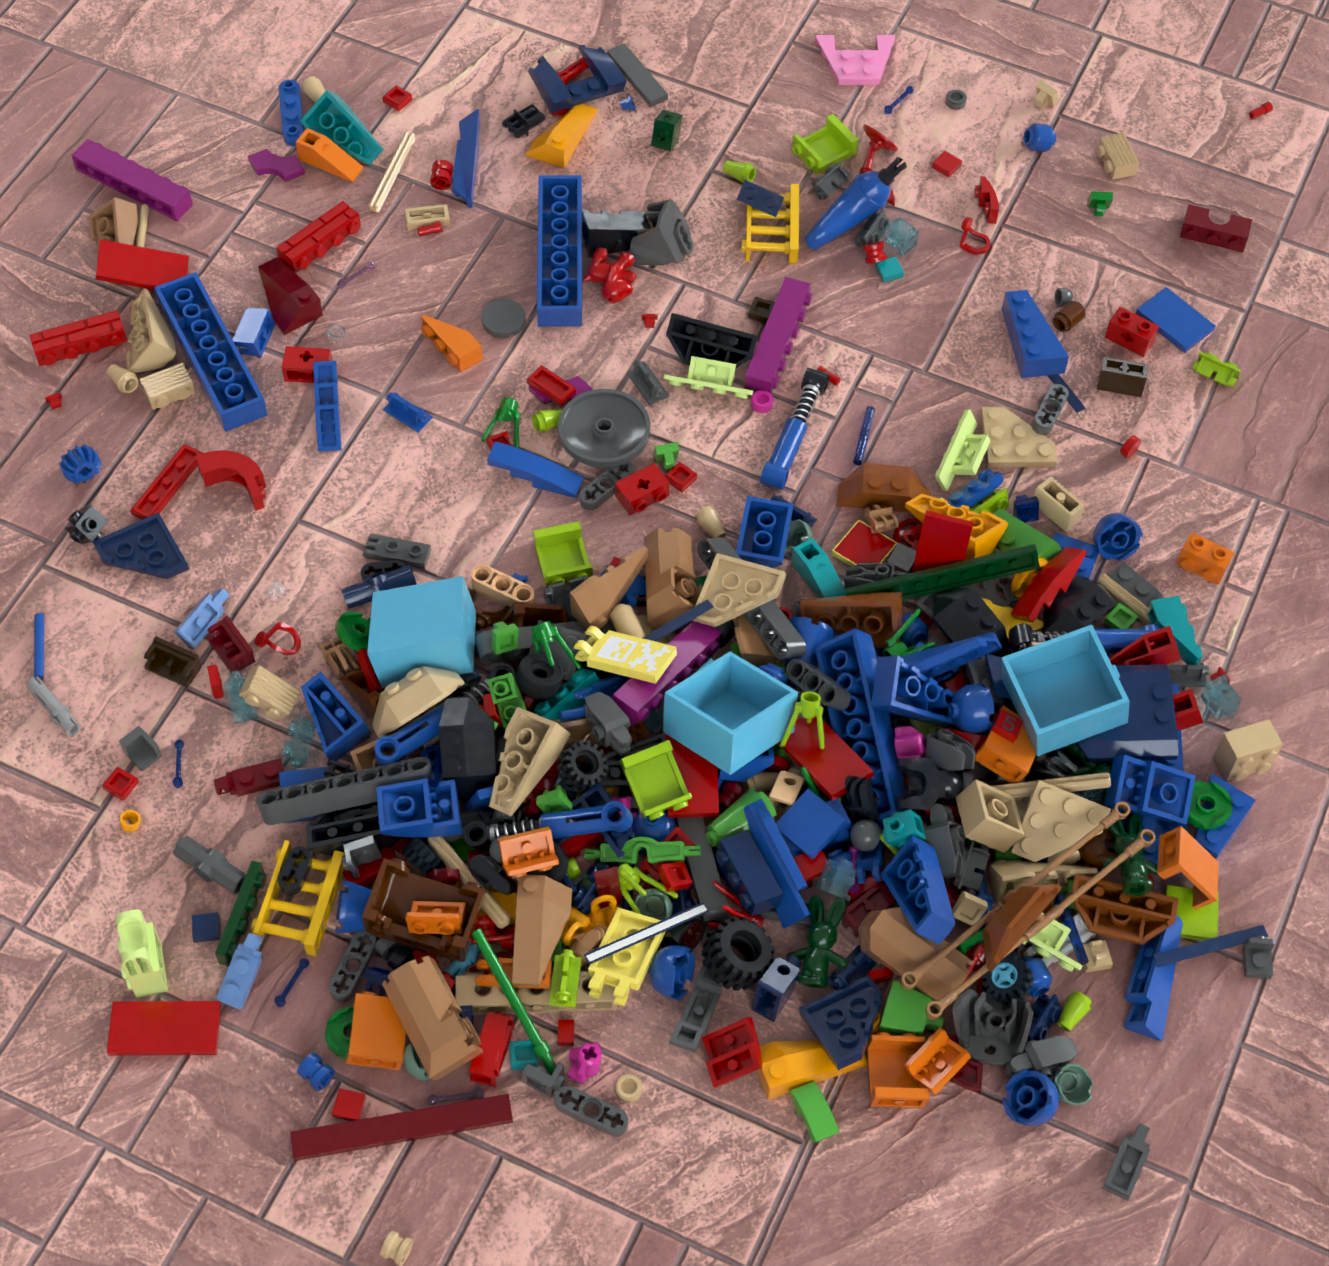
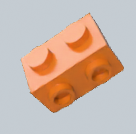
M1192 532L1183 545L1176 564L1187 571L1203 577L1207 581L1219 585L1234 556V552Z
M549 826L498 838L502 867L507 876L522 877L529 871H546L559 864Z
M413 901L411 912H407L405 917L409 933L462 935L467 911L466 903Z
M939 1028L909 1058L905 1067L914 1082L923 1088H929V1092L936 1095L971 1056L966 1049L949 1039L945 1030Z

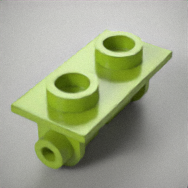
M1199 352V361L1196 360L1192 369L1196 370L1195 373L1209 379L1213 372L1217 373L1214 381L1226 387H1234L1237 381L1236 378L1239 379L1241 370L1234 363L1228 361L1224 363L1218 360L1217 356L1209 352Z
M1007 488L993 490L991 494L981 500V504H975L969 511L981 514L982 510L992 514L998 509L1005 511L1010 507Z
M566 949L563 950V954L555 955L549 1006L576 1008L582 957H575L572 950Z

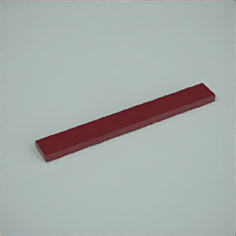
M509 1094L291 1131L294 1161L509 1124L513 1123Z

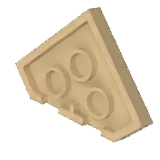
M982 407L983 435L987 434L990 439L986 450L987 468L1056 467L1058 461L1053 441L1044 435L1036 433L1031 425L1006 407Z
M717 553L695 605L697 606L708 599L714 607L692 621L717 627L777 598L786 578L785 571Z
M1037 780L1021 821L1024 836L1011 847L1010 853L1032 862H1037L1074 845L1099 825V822L1110 813L1111 809Z

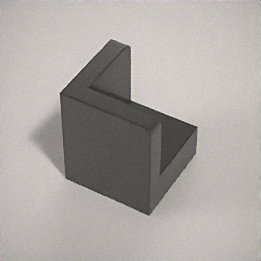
M140 726L119 740L123 753L141 771H144L162 757L158 744Z

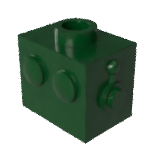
M663 109L654 121L651 146L671 152L679 142L683 115Z

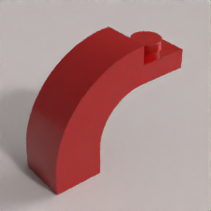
M227 450L210 451L195 456L205 487L226 481L236 482L248 491L255 511L264 508L263 499L266 498L264 488H266L262 470L252 459L241 453Z

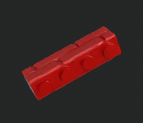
M341 201L276 247L278 258L295 273L301 269L305 270L316 258H322L330 248L339 246L347 236L358 232L361 227L358 212L350 208L344 201Z
M118 310L29 335L39 366L52 365L56 361L74 359L81 354L95 353L102 348L119 346L123 342H127Z

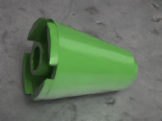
M756 787L747 790L709 824L705 834L708 843L712 847L718 848L721 839L746 830L751 834L744 808L761 798L772 818L777 816L775 808L764 792L760 791L757 793L755 791Z

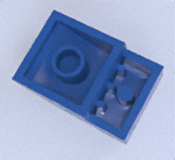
M1127 755L1115 756L1113 758L1110 774L1111 787L1107 789L1104 806L1114 808L1118 802H1126L1130 806V814H1138L1150 819L1187 825L1196 775L1154 761L1145 762ZM1118 808L1119 811L1125 812L1124 809Z
M426 778L376 787L381 834L419 838L463 834L458 789L455 779L429 784Z

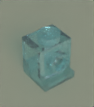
M901 217L897 218L894 222H889L884 228V233L887 234L886 241L899 250L901 257L917 246L919 231Z
M1225 674L1205 684L1200 698L1217 719L1224 715H1233L1238 711L1241 697L1227 681L1228 677Z
M840 857L838 862L828 859L816 888L850 901L851 896L847 894L855 882V874L857 870L852 868L854 863Z

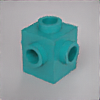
M913 810L898 811L891 814V817L883 819V838L887 844H890L899 851L911 835L926 841L922 819Z

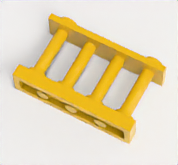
M791 184L790 192L778 194L784 197L783 203L789 205V208L779 210L776 217L759 209H752V206L747 205L746 240L742 239L741 253H745V262H750V251L785 252V254H789V263L797 264L799 252V184ZM751 218L785 219V221L789 222V225H785V227L752 226ZM751 234L783 235L785 238H789V241H785V243L751 242Z
M285 840L282 849L279 848L275 856L276 867L259 916L253 919L251 933L263 938L265 933L299 940L304 944L307 955L317 957L343 878L342 872L345 871L342 863V856H345V852L334 850L332 859L327 861L312 858L311 868L325 871L327 875L325 881L320 882V884L305 881L301 891L314 893L319 897L317 905L309 907L277 900L280 891L278 877L288 853L292 850L290 841ZM304 856L295 859L297 865H299L300 861H305ZM291 878L290 881H285L288 887L291 883L296 884L294 878ZM273 910L309 917L311 923L309 929L305 928L303 931L271 924L269 921Z

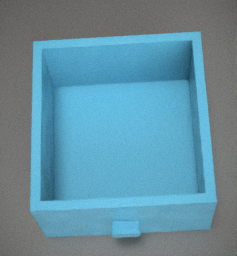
M463 576L373 592L367 655L382 688H386L392 682L402 680L409 671L422 666L456 671L459 675L473 672L476 609Z
M1093 625L1001 658L1002 681L1019 718L1023 721V727L1037 756L1128 723L1130 701L1119 680L1120 674L1115 664H1111Z
M730 651L665 692L663 732L731 775L783 739V735L794 712L798 692ZM795 724L793 726L791 733H793L795 730Z

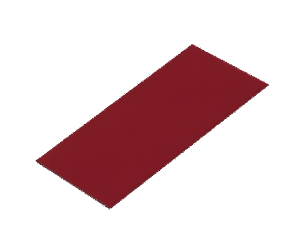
M617 866L595 871L594 876L598 897L612 895L615 897L617 904L623 903ZM604 901L599 903L600 909L609 907L611 902Z

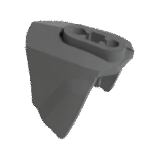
M672 199L648 204L645 214L648 216V220L652 222L653 229H638V236L632 238L629 253L635 258L633 264L666 265L682 262L685 255L691 254L693 251L691 232L685 217Z
M967 989L957 997L952 1008L957 1038L964 1044V1048L974 1060L982 1061L988 1065L996 1064L1003 1066L1008 1064L1011 1058L1023 1052L1033 1018L1030 1002L1025 1001L1024 1003L1012 998L1011 1004L1008 1002L1007 1005H1003L1000 1001L999 1003L995 1001L987 992L978 994L973 989ZM990 1046L994 1047L995 1054L993 1055L986 1054L990 1050Z

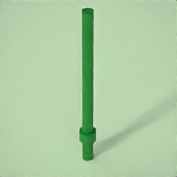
M481 928L473 931L471 934L534 1046L532 1050L537 1058L540 1057L549 1075H552L557 1065L549 1053L551 1049L546 1040L543 1041Z

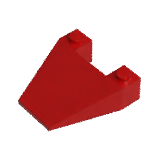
M1167 626L1144 634L1110 657L1109 660L1115 666L1170 664L1181 660L1171 627ZM1189 689L1173 694L1177 731L1202 724L1203 720L1193 690Z

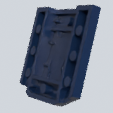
M1167 664L1116 666L1120 674L1119 680L1130 701L1128 723L1080 740L1074 744L1076 747L1079 746L1085 755L1084 759L1086 762H1113V758L1120 755H1127L1142 761L1177 760L1178 733L1170 671Z

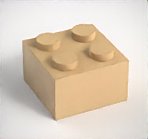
M1269 719L1225 732L1213 758L1226 782L1234 779L1235 781H1240L1254 773L1263 774L1268 772L1272 768L1283 743Z
M974 780L956 797L964 834L970 840H975L989 848L1005 853L1024 836L1014 796L981 781Z

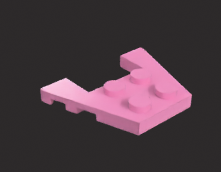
M816 35L815 42L817 47H820L823 58L829 63V69L838 85H879L895 42V35H877V50H835L834 35Z

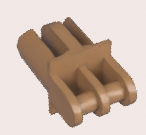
M875 504L872 505V510L869 507L864 509L863 516L871 526V534L898 528V520L892 512V507L885 508L882 504L881 507Z
M338 636L333 640L331 638L327 639L328 642L324 644L318 643L326 664L330 665L337 680H340L342 677L336 663L339 665L344 676L350 672L345 657L352 670H359L348 646Z
M599 925L588 933L583 932L575 937L576 940L568 948V950L574 952L573 955L575 957H582L581 968L589 965L584 954L599 948L607 931L606 926Z

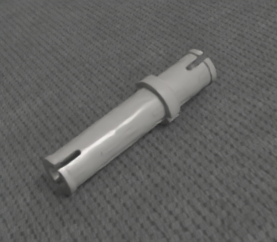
M35 677L31 678L27 682L26 687L49 712L51 720L54 723H58L67 736L76 735L80 731L81 726L71 716L69 708L58 701L39 677H36V679Z

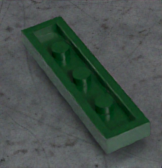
M251 861L215 952L220 965L229 967L234 952L239 945L238 942L241 935H245L249 925V920L247 919L250 911L254 912L257 906V893L259 888L262 889L267 878L260 862Z

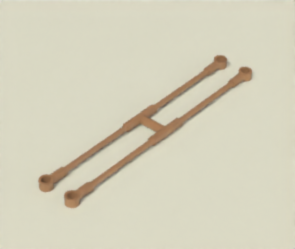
M1118 802L1112 812L1099 822V825L1034 877L1031 876L1020 884L1013 892L1015 893L1022 885H1038L1039 880L1099 832L1109 828L1117 820L1125 819L1130 813V806L1126 802ZM1118 808L1124 809L1125 814L1120 813ZM1149 829L1142 830L1138 838L1125 848L1124 852L1062 903L1056 904L1044 915L1041 913L1006 956L1024 941L1030 940L1063 913L1067 906L1125 859L1132 857L1143 847L1151 846L1156 838L1154 832ZM1143 835L1148 836L1150 841H1145ZM999 901L994 909L999 912L1004 905ZM992 910L929 961H924L912 972H905L900 979L902 988L906 990L913 989L918 980L932 970L933 965L985 925L986 922L984 920ZM987 964L957 988L950 990L939 1000L930 1002L925 1008L926 1016L932 1020L938 1019L943 1010L955 1001L961 992L989 971ZM905 977H910L913 980V984H907ZM930 1007H936L938 1014H933L930 1011Z

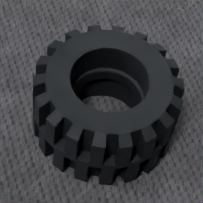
M732 917L730 920L727 919L707 937L708 939L703 944L702 956L705 959L702 962L704 967L709 969L707 971L708 975H713L716 978L714 981L717 984L723 983V987L726 989L730 987L734 991H739L741 988L743 990L749 989L763 977L774 962L775 956L772 954L775 952L774 946L770 945L772 939L770 936H766V930L763 927L760 929L757 926V922H749L748 918L742 917L740 920L738 917ZM731 946L737 948L743 954L745 961L739 959L733 953Z

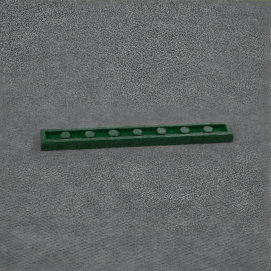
M1035 544L845 588L846 595L901 592L902 600H907L1039 569L1037 548Z

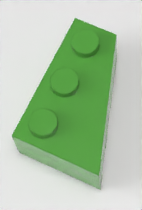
M998 509L993 513L1008 522V527L997 544L1002 551L1035 544L1038 558L1042 557L1048 561L1062 551L1056 541L1006 511Z

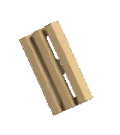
M447 204L405 209L407 230L428 226L438 221L441 222V226L450 225Z

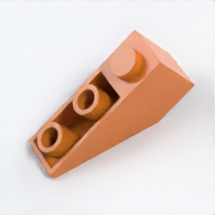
M307 128L296 140L298 160L353 183L364 169L361 164L329 138Z
M426 315L421 316L422 326L420 328L423 335L433 341L438 352H443L452 367L455 366L460 372H463L483 360L482 346L470 332Z

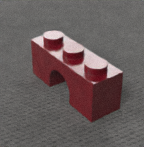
M1188 205L1180 238L1244 252L1253 219L1231 214L1229 222L1220 225L1210 220V209Z

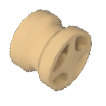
M392 1230L383 1243L380 1257L384 1259L391 1258L395 1261V1264L402 1266L410 1254L413 1239L409 1237L404 1239L399 1236L398 1232Z

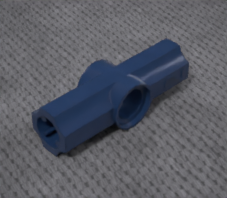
M407 565L388 573L380 572L369 576L363 582L343 588L342 593L348 609L371 602L373 592L416 585L417 582L411 566Z

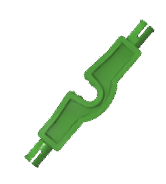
M636 837L627 841L622 849L625 854L621 859L617 857L609 844H601L599 849L585 848L584 853H586L584 854L585 860L600 859L603 863L636 864L638 862L639 850L642 848H646L648 862L651 864L684 861L685 856H701L700 845L685 846V843L682 841L657 842L649 837Z

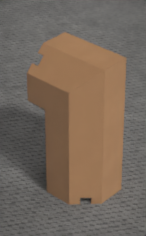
M657 528L644 537V546L648 549V559L644 564L647 624L654 629L660 628L694 608L703 588L701 584L697 586L694 582L697 577L693 571L691 536L679 528H671L669 532H665L664 528Z
M900 907L870 911L858 928V934L861 938V951L878 964L885 965L899 977H902L905 972H912L924 961H929L949 945L945 940L939 945L916 933ZM955 948L933 965L932 970L919 979L914 988L930 997L932 1001H937L947 992L954 990L964 982L970 971L966 966H971L973 961ZM905 977L907 983L913 984V980L910 977Z
M425 956L422 957L423 963L417 964L416 960H412L392 971L387 976L390 982L384 980L382 985L429 1078L437 1081L483 1053V1050L478 1047L481 1045V1041L468 1017L461 1018L459 1016L462 1009L453 996L435 959Z

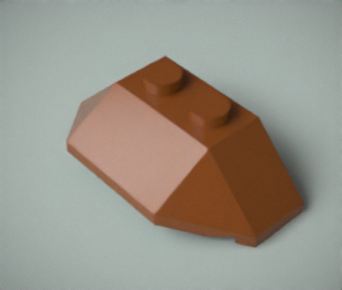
M862 463L838 485L837 506L862 509L869 507L872 509V505L878 504L881 507L882 504L885 508L892 507V511L911 513L905 507V503L920 494L931 496V492L908 466Z
M1075 873L1072 892L1074 893L1092 877ZM1100 880L1072 903L1090 933L1143 945L1175 923L1179 898L1150 891L1143 896L1125 895L1122 892L1121 884Z
M1022 885L1015 893L1010 890L1000 901L1004 906L999 912L993 909L984 921L988 925L982 933L987 969L990 972L995 969L1062 889L1060 885Z

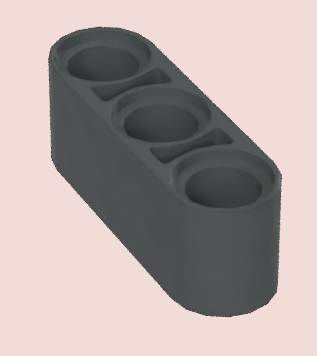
M793 659L788 663L786 675L805 692L819 694L821 696V704L838 711L847 708L851 696L844 687L814 665L799 659Z

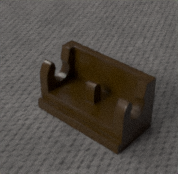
M1103 356L1097 389L1142 397L1147 380L1148 364Z
M155 636L144 655V659H147L144 666L146 670L188 688L201 669L198 654Z

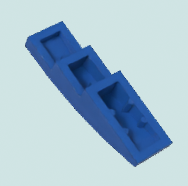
M313 362L318 452L342 450L337 362Z
M496 441L487 459L490 466L510 470V476L532 481V487L573 498H577L584 481L583 477L541 456Z

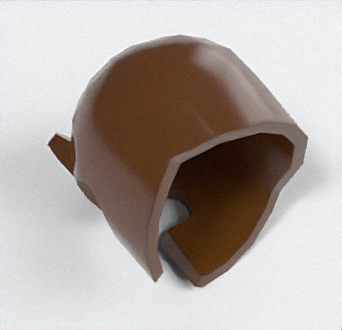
M1109 828L1103 829L1101 834L1094 836L1078 849L1080 859L1085 865L1097 868V870L1104 869V860L1117 856L1114 849H1108L1104 845L1105 839L1114 843L1115 838Z

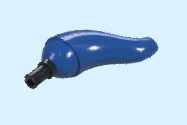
M896 157L886 169L882 168L879 172L870 171L858 174L805 237L806 244L811 249L817 250L884 208L890 197V185L894 182V178L907 168L905 162L897 167L903 159Z

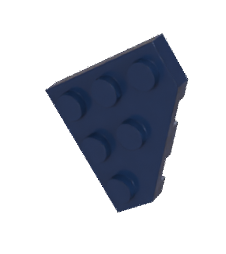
M159 513L93 541L94 547L105 565L164 579H169L189 570L185 558Z
M867 975L799 1007L800 1016L837 1070L863 1058L883 1000L882 992L872 978Z

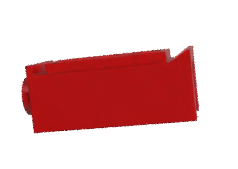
M487 1012L479 1037L481 1045L478 1046L482 1048L483 1053L472 1059L469 1073L471 1074L470 1081L496 1087L495 1077L500 1075L513 1033L512 1030L514 1031L515 1029L514 1018H511L508 1014L504 1012Z

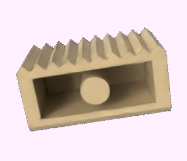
M1122 132L1110 134L1109 136L1106 135L1105 137L1102 136L1099 145L1096 147V153L1098 158H1101L1102 162H1104V170L1110 174L1111 180L1136 175L1139 161L1125 134Z
M183 363L140 378L142 390L153 410L166 407L169 403L187 399L190 395L195 394L192 380Z
M1049 477L1035 489L1032 503L1065 532H1068L1080 522L1085 503H1081V500H1078V497H1074L1071 491H1067V488L1057 483L1054 477Z
M258 665L249 671L239 696L243 697L247 704L263 709L269 718L280 720L291 713L300 690Z

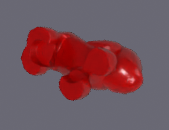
M597 248L593 253L592 264L589 266L587 275L583 277L582 281L583 283L588 281L603 283L601 294L604 299L611 304L621 302L633 292L631 284L634 283L637 276L634 272L626 270V268L633 265L635 258L630 253H621L617 262L612 264L607 262L608 251L605 248Z

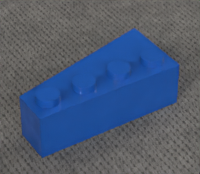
M1027 290L1005 292L1002 313L1021 378L1065 374L1069 356Z
M898 655L878 657L871 707L940 728H958L948 712L949 704L952 703L955 693L949 689H943L937 685V681L925 677L919 673V669L907 665L903 662L904 659Z
M911 835L880 875L914 931L940 945L956 925L935 847Z

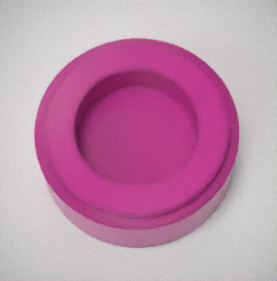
M765 390L754 392L751 396V408L758 413L770 411L773 407L772 394Z

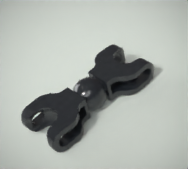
M897 758V770L905 772L910 782L906 795L897 796V809L929 810L934 806L937 799L943 801L953 799L956 806H958L956 797L974 780L982 782L983 777L986 774L993 773V771L977 761L974 763V769L948 771L945 769L938 770L930 758Z

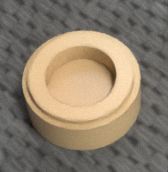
M622 1075L618 1078L615 1085L617 1097L625 1103L637 1101L642 1095V1082L636 1075Z

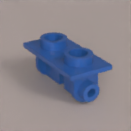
M390 392L387 395L386 400L389 404L383 411L416 432H419L433 418L424 409L416 407L400 397L398 393Z

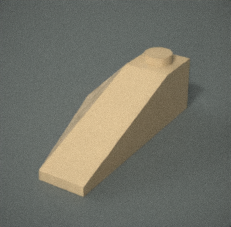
M143 288L131 304L129 324L133 326V329L127 341L131 343V350L126 352L127 370L133 373L164 368L176 355L174 338L149 291Z
M999 860L994 862L989 867L987 879L995 903L1001 901L1010 890L1013 891L1028 878L1034 877L1050 863L1020 860ZM1059 864L1039 880L1038 885L1055 884L1056 880L1060 879V886L1064 888L1068 887V880L1074 879L1075 873L1093 878L1098 873L1097 868Z

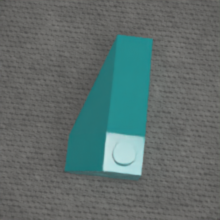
M326 90L300 120V123L306 129L308 128L325 135L343 151L369 165L384 150L353 110L334 92Z

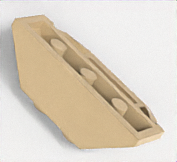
M427 666L412 669L405 678L398 682L390 683L380 693L372 727L380 739L432 707L465 683L456 671Z

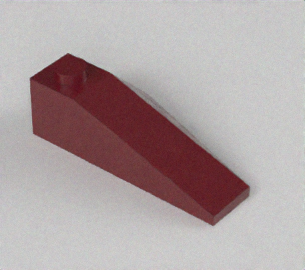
M278 257L258 266L271 315L277 327L284 335L323 316L318 295L308 283Z

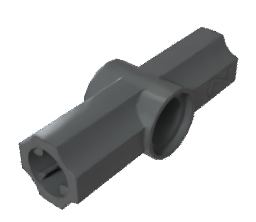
M187 835L179 839L173 850L175 857L191 866L205 881H214L234 895L239 893L246 876L245 872L230 864L225 856L216 849H207Z

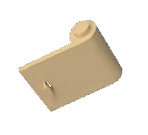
M616 605L609 615L618 633L643 638L656 630L647 624V615L636 616L630 605ZM673 631L656 642L669 644L677 634Z

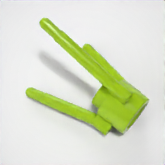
M804 692L801 694L800 702L795 703L794 712L780 743L781 747L785 746L797 717L801 713L803 717L807 718V723H811L812 718L817 717L820 749L825 748L822 719L823 707L820 706L821 696L815 692Z
M624 863L617 868L621 893L635 913L641 914L627 889L629 891L635 889L642 896H645L646 891L639 885V878L674 898L678 897L677 893L674 891L667 892L664 885L642 873L637 867L632 869L627 863Z

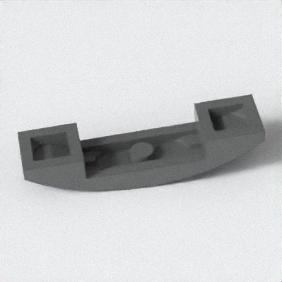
M704 965L701 967L690 999L669 1041V1044L694 1053L707 1030L723 990V983L717 984L714 981L716 978L713 975H708L707 971L709 969L704 967Z

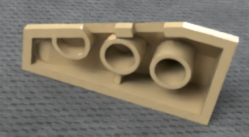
M517 707L505 730L504 738L506 739L504 752L500 753V772L495 777L489 807L512 816L557 760L571 733L554 721Z

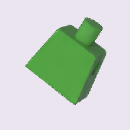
M893 980L878 1033L886 1032L891 1036L913 1033L916 1036L922 1037L924 1029L936 1032L939 1028H942L944 1017L940 1016L935 1020L929 1019L925 1014V1008L932 1002V999L914 989L906 990L902 988L899 982Z

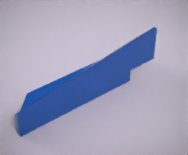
M479 109L459 121L461 140L457 141L452 184L453 194L456 197H462L469 208L473 206L479 152Z
M990 632L901 656V658L904 659L903 662L907 665L919 669V673L925 677L934 678L981 658L985 654L1002 649V646L996 634Z
M761 798L746 806L744 812L753 840L783 892L780 905L776 907L782 927L788 928L810 916V912L799 893L808 888Z
M1177 915L1172 926L1145 944L1140 945L1124 997L1133 1005L1123 1027L1155 1040H1163L1176 962L1158 967L1153 955L1179 948L1183 921Z

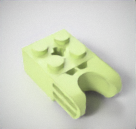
M138 909L116 914V926L120 937L117 940V945L122 961L121 973L123 979H126L128 990L133 989L136 998L168 992L162 944L153 922L146 923L143 913Z

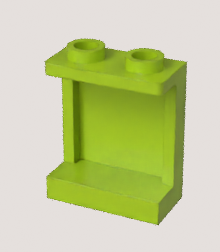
M834 114L826 117L825 127L803 138L798 134L793 135L791 148L793 153L802 159L807 168L818 175L826 171L833 163L837 165L841 161L856 155L859 139Z
M579 521L533 530L534 546L546 588H548V585L563 581L568 586L571 579L584 575L585 577L593 576V568L589 564Z
M670 740L622 758L619 761L642 819L649 817L650 821L664 816L663 811L673 807L674 811L688 806L687 801L693 798L691 793H688L672 754L673 748Z

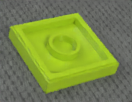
M1167 885L1165 895L1179 898L1176 915L1183 921L1180 938L1205 941L1218 937L1219 892L1217 893V901L1195 910L1192 907L1193 888Z

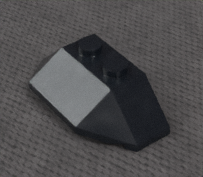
M675 313L671 314L666 336L683 364L690 365L691 356L737 364L736 368L752 359L758 340L757 335Z
M1077 575L1072 579L1066 592L1058 591L1050 608L1044 607L1042 634L1047 631L1050 634H1053L1055 631L1059 634L1063 631L1070 633L1089 625H1095L1120 602L1105 586Z
M957 587L945 590L934 596L932 620L950 643L994 632L1002 649L992 652L990 655L1002 658L1011 654L1005 626L975 590Z
M472 697L447 698L444 702L439 723L442 776L444 781L455 779L459 800H469L477 790L487 788L498 774L494 721L475 703Z
M377 802L320 814L313 822L306 826L308 850L333 856L334 850L344 852V844L371 835L374 836L381 850L393 847L403 838L380 833Z

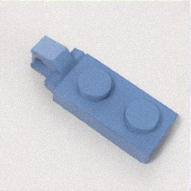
M222 588L220 590L217 589L212 595L210 593L207 594L174 631L190 649L195 648L208 633L207 629L215 624L224 614L222 604L229 597V593Z
M248 933L244 944L238 945L216 1000L237 1009L244 1008L263 960L261 958L262 952L258 951L263 937L254 933Z

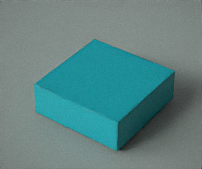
M897 257L888 258L875 264L883 282L903 278L904 271Z
M530 1040L509 1042L511 1070H523L527 1063L534 1067L538 1065V1058L532 1050L534 1046Z

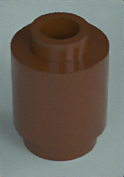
M1070 301L1055 313L1053 318L1055 328L1060 332H1065L1085 318L1083 305L1076 301Z

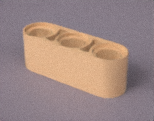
M484 564L477 565L472 569V588L476 591V594L503 607L508 605L511 608L514 603L535 604L534 590L531 586Z

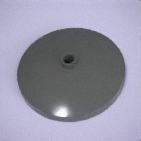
M595 389L576 396L564 407L558 422L559 439L565 451L575 460L585 465L601 468L616 467L632 461L645 449L650 438V418L645 407L633 396L613 389Z

